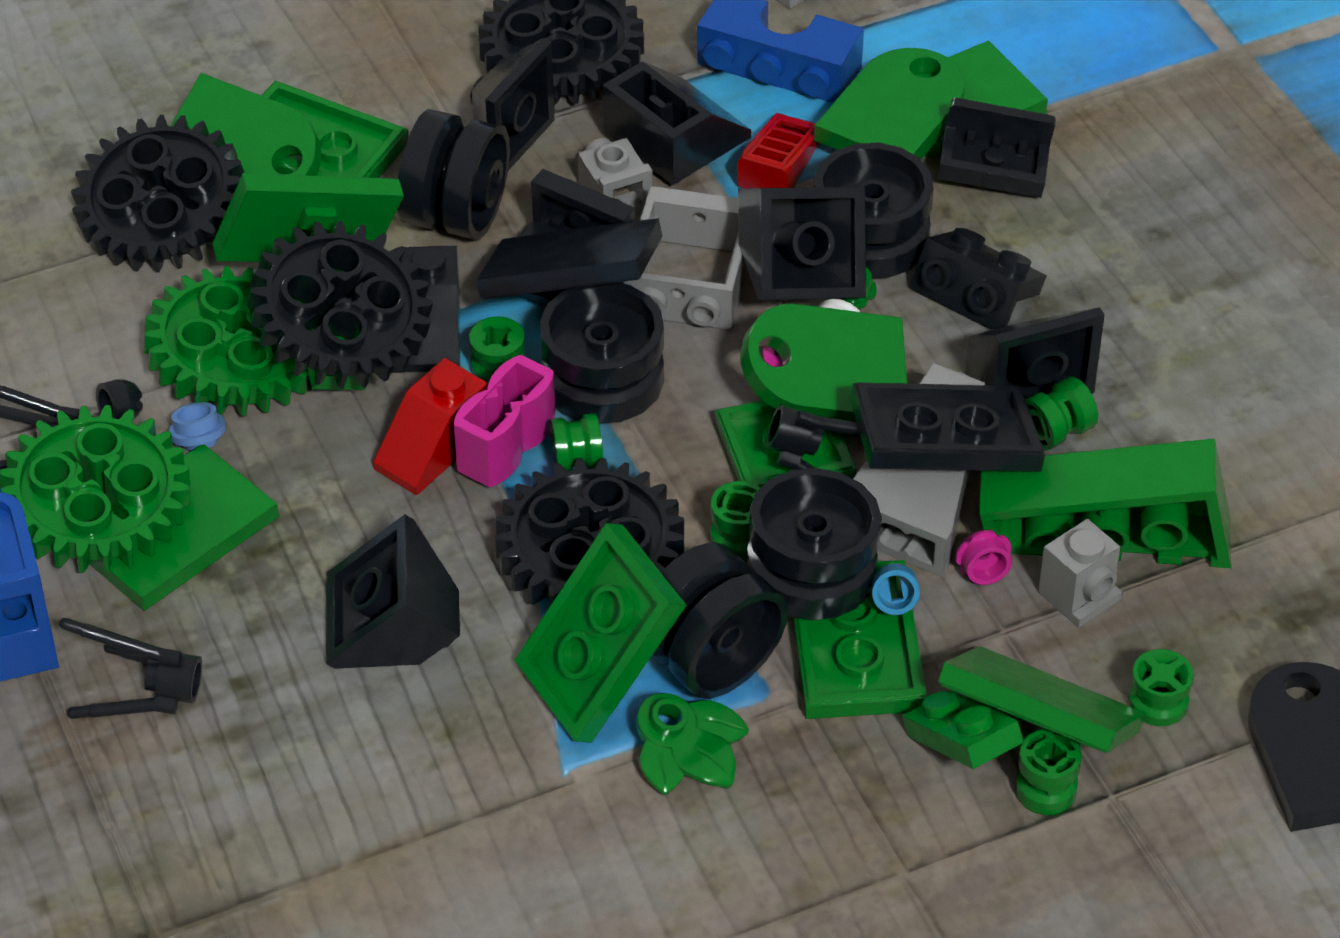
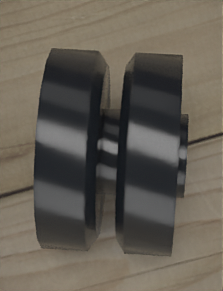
M432 109L424 111L410 132L398 174L404 194L398 207V214L402 222L429 229H435L443 222L449 234L480 240L492 225L504 193L510 157L509 135L506 127L473 119L464 127L458 115Z
M880 142L856 143L836 150L824 159L814 176V187H865L866 267L870 270L872 279L890 278L909 271L918 263L926 238L930 237L931 222L929 214L932 210L934 188L931 172L919 157L907 150Z
M610 283L566 289L546 305L540 320L541 364L554 371L555 408L575 420H580L584 414L596 413L599 424L616 423L644 413L658 399L664 384V359L662 353L664 349V325L661 310L649 295L631 285Z
M819 468L790 470L769 479L755 493L749 516L748 533L750 540L747 547L746 564L753 575L763 577L782 594L788 604V616L806 620L836 618L858 608L871 594V584L876 574L877 547L882 522L877 499L862 483L843 473Z
M709 542L695 546L674 559L661 572L687 606L652 657L661 665H668L674 677L695 697L712 699L727 694L746 682L767 661L780 642L787 625L788 604L782 594L763 577L753 575L746 562L727 545Z

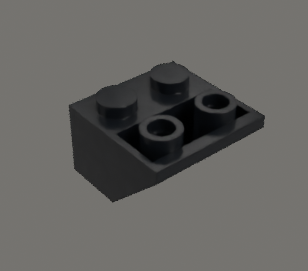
M640 62L603 84L604 132L615 141L627 138L641 161L645 164L648 163L652 170L672 185H675L751 138L750 128L685 79L646 62Z

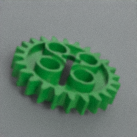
M224 266L222 277L217 278L206 268L202 269L200 282H196L184 275L181 277V290L166 286L164 288V300L154 299L152 301L151 315H146L144 354L149 355V370L159 371V384L161 386L175 383L176 399L179 400L192 393L196 395L195 403L216 402V410L220 415L231 404L237 406L241 416H246L249 404L256 403L264 413H268L270 399L274 398L287 406L290 404L291 391L302 395L307 392V383L310 380L307 369L300 375L295 376L293 375L296 362L290 357L283 362L276 363L274 358L278 344L261 346L259 342L263 328H253L250 325L253 309L247 307L253 275L251 267H247L242 277H234L233 271L229 266Z
M86 405L81 406L79 419L71 420L62 410L58 411L57 426L52 428L41 420L37 421V438L20 434L18 436L20 451L6 452L7 468L0 470V487L4 493L18 499L23 507L35 558L38 560L52 551L54 553L55 568L60 569L69 558L77 559L79 573L86 571L91 560H99L104 572L110 571L112 558L120 557L129 567L134 566L133 551L139 549L151 557L155 555L154 538L171 542L172 525H183L184 507L190 506L189 466L184 465V450L182 447L173 448L172 433L170 431L156 435L154 419L150 418L139 426L135 425L134 410L131 409L126 411L120 419L112 418L110 405H105L99 417H91Z

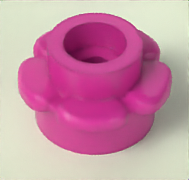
M992 530L978 531L969 535L956 551L955 560L960 565V572L979 585H989L998 582L1007 575L1012 566L1010 555L1012 550L1011 543L1005 535L997 536Z

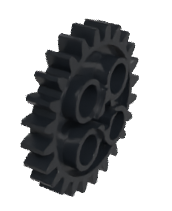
M494 0L493 12H484V25H479L480 61H485L486 74L503 58L542 38L552 42L554 105L559 102L561 95H568L574 104H578L579 94L584 92L595 100L599 99V87H603V84L639 64L640 55L644 54L643 19L637 18L636 6H626V0H508V2Z
M159 115L155 127L148 128L144 120L140 118L137 119V132L130 134L120 126L117 128V134L120 139L117 142L112 143L101 138L99 143L103 154L101 156L95 154H86L84 156L90 170L76 171L75 176L80 187L71 190V195L76 204L72 210L85 241L92 242L97 255L102 256L109 253L115 266L121 264L128 257L133 271L136 272L142 267L145 260L151 261L156 273L160 272L165 259H172L177 269L182 268L184 254L190 253L199 261L203 259L200 246L204 243L213 246V241L242 173H245L233 144L225 143L220 130L209 134L206 123L202 120L190 130L187 119L183 115L177 119L174 126H168L164 115Z
M318 221L314 222L310 237L298 227L293 228L290 242L279 237L276 238L272 253L263 251L258 269L253 271L250 283L251 290L247 302V307L253 309L250 325L253 328H263L259 342L261 346L278 344L274 358L276 363L283 362L290 357L296 361L293 375L295 376L300 375L307 368L315 370V384L320 385L327 374L334 375L339 389H344L348 376L353 375L362 388L367 387L371 372H374L385 382L389 379L393 366L404 371L410 355L418 356L431 324L429 315L433 301L425 298L430 285L429 281L416 280L420 264L418 262L402 264L405 248L400 246L391 251L385 249L387 235L384 233L377 236L373 241L366 239L365 225H360L354 235L346 234L343 222L337 221L334 232L326 233L324 227ZM294 299L303 300L306 303H300ZM374 304H376V305H381V306L385 307L386 309L379 308V307L375 306ZM318 325V327L315 330L309 331L310 329ZM334 335L344 336L349 340L339 339Z
M577 458L575 470L569 472L558 462L553 463L554 476L550 478L540 472H533V488L517 483L515 485V500L504 499L502 502L503 516L496 517L495 547L496 557L500 558L502 576L511 575L514 592L528 588V598L531 605L547 597L549 599V606H551L606 523L623 525L660 572L674 559L684 553V517L679 516L678 500H667V486L659 484L650 487V473L648 471L640 473L634 478L629 477V463L626 462L619 466L615 472L608 471L606 458H601L595 469H587L583 459Z

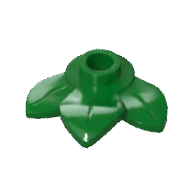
M669 693L655 694L643 701L636 714L635 721L640 739L644 743L639 757V764L644 777L657 791L663 795L669 794L679 785L684 775L701 783L728 789L732 786L735 779L736 762L730 744L743 739L749 731L744 720L735 711L712 700L687 703L679 696ZM658 715L671 718L676 722V725L664 724Z

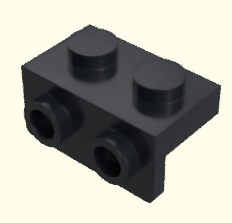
M953 98L943 133L937 179L1042 198L1046 183L1050 143L1055 129L1056 118L1042 113Z
M955 228L951 232L927 237L910 282L912 289L991 329L1008 326L1016 302L1040 295L1047 275L1031 268L1032 262L1027 257L1008 250L999 252L985 245L986 239L982 235L965 228Z

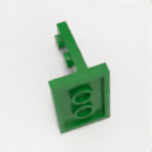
M242 173L212 244L216 260L260 262L263 251L272 253L276 238L279 237L290 242L291 234L295 227H298L310 237L314 222L318 221L324 227L326 233L334 232L337 221L343 222L346 234L354 235L360 225H365L366 239L373 241L382 233L386 234L404 197L399 179ZM294 299L297 302L306 303L303 300ZM316 325L314 328L310 329L309 331L315 330V329L318 327V325ZM334 335L339 339L349 340L344 336ZM307 368L310 383L314 390L366 389V387H361L354 375L348 376L344 389L338 388L335 376L327 374L324 381L317 385L314 380L315 370Z

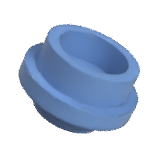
M198 402L177 409L171 416L173 424L170 426L169 431L172 433V443L192 451L199 445L205 444L208 448L214 446L218 438L225 433L227 427L224 417L217 413L215 405L207 402Z

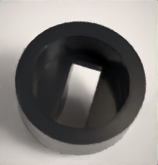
M115 379L98 384L96 388V401L100 414L105 405L111 406L112 418L120 419L129 409L134 410V419H136L142 411L143 404L140 401L142 393L135 383L125 379Z

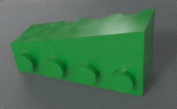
M1215 438L1045 455L1042 472L981 471L980 518L983 529L992 530L997 536L1005 535L1011 543L1012 550L1010 554L1043 556L1045 545L1088 518L1120 546L1118 561H1121L1122 552L1155 554L1157 555L1158 564L1181 565L1182 556L1210 558V567L1231 568L1230 513Z

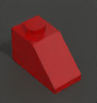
M447 358L440 361L407 390L373 461L374 470L417 496L456 461L454 434L456 414L468 399L479 392L487 390L488 383Z

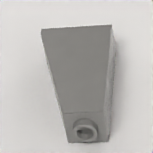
M933 363L919 384L985 385V382ZM866 460L853 479L862 483L877 499L882 516L877 551L899 560H905L908 564L944 577L950 565L970 470L870 469L868 460Z

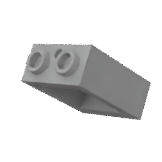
M650 186L640 220L659 218L663 235L660 240L661 242L732 251L731 260L724 284L650 274L657 252L656 248L639 280L625 281L624 284L631 285L649 295L661 310L663 320L732 330L748 271L739 246L738 198ZM695 213H701L705 217H699Z

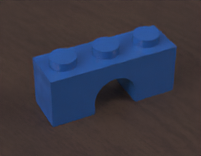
M713 0L697 25V64L834 103L856 78L862 68L864 28L815 15L811 24L805 30L794 34H780L768 29V1Z

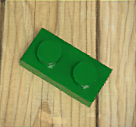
M953 690L933 693L923 700L921 706L902 715L908 737L971 769H975L1024 743L1017 720Z

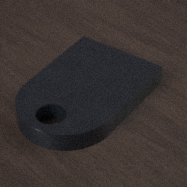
M1297 662L1280 666L1261 678L1254 688L1248 713L1250 734L1290 832L1340 823V670L1328 665L1312 662ZM1293 687L1305 688L1311 691L1315 698L1307 701L1297 700L1288 695L1286 690Z

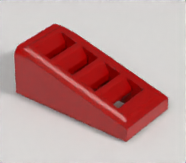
M776 113L738 160L737 186L745 189L794 188L819 145V142L814 141L815 123Z

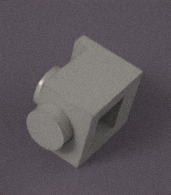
M599 138L592 141L585 148V151L578 153L579 184L635 207V214L643 212L650 186H652V169L648 163H642L627 138L611 142L607 138ZM627 186L630 191L629 193L613 197L614 189Z
M1087 518L1044 546L1038 593L1078 628L1122 600L1123 592L1115 586L1120 546Z

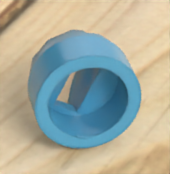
M891 563L881 567L873 577L871 584L874 603L881 611L891 615H901L912 610L917 604L920 597L919 581L916 574L907 566ZM888 577H900L903 597L891 599V586Z

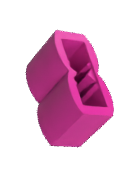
M518 355L503 363L494 372L487 390L472 396L461 406L454 420L458 472L489 488L496 486L515 472L522 460L523 452L536 447L550 434V419L556 418L553 370L523 355Z

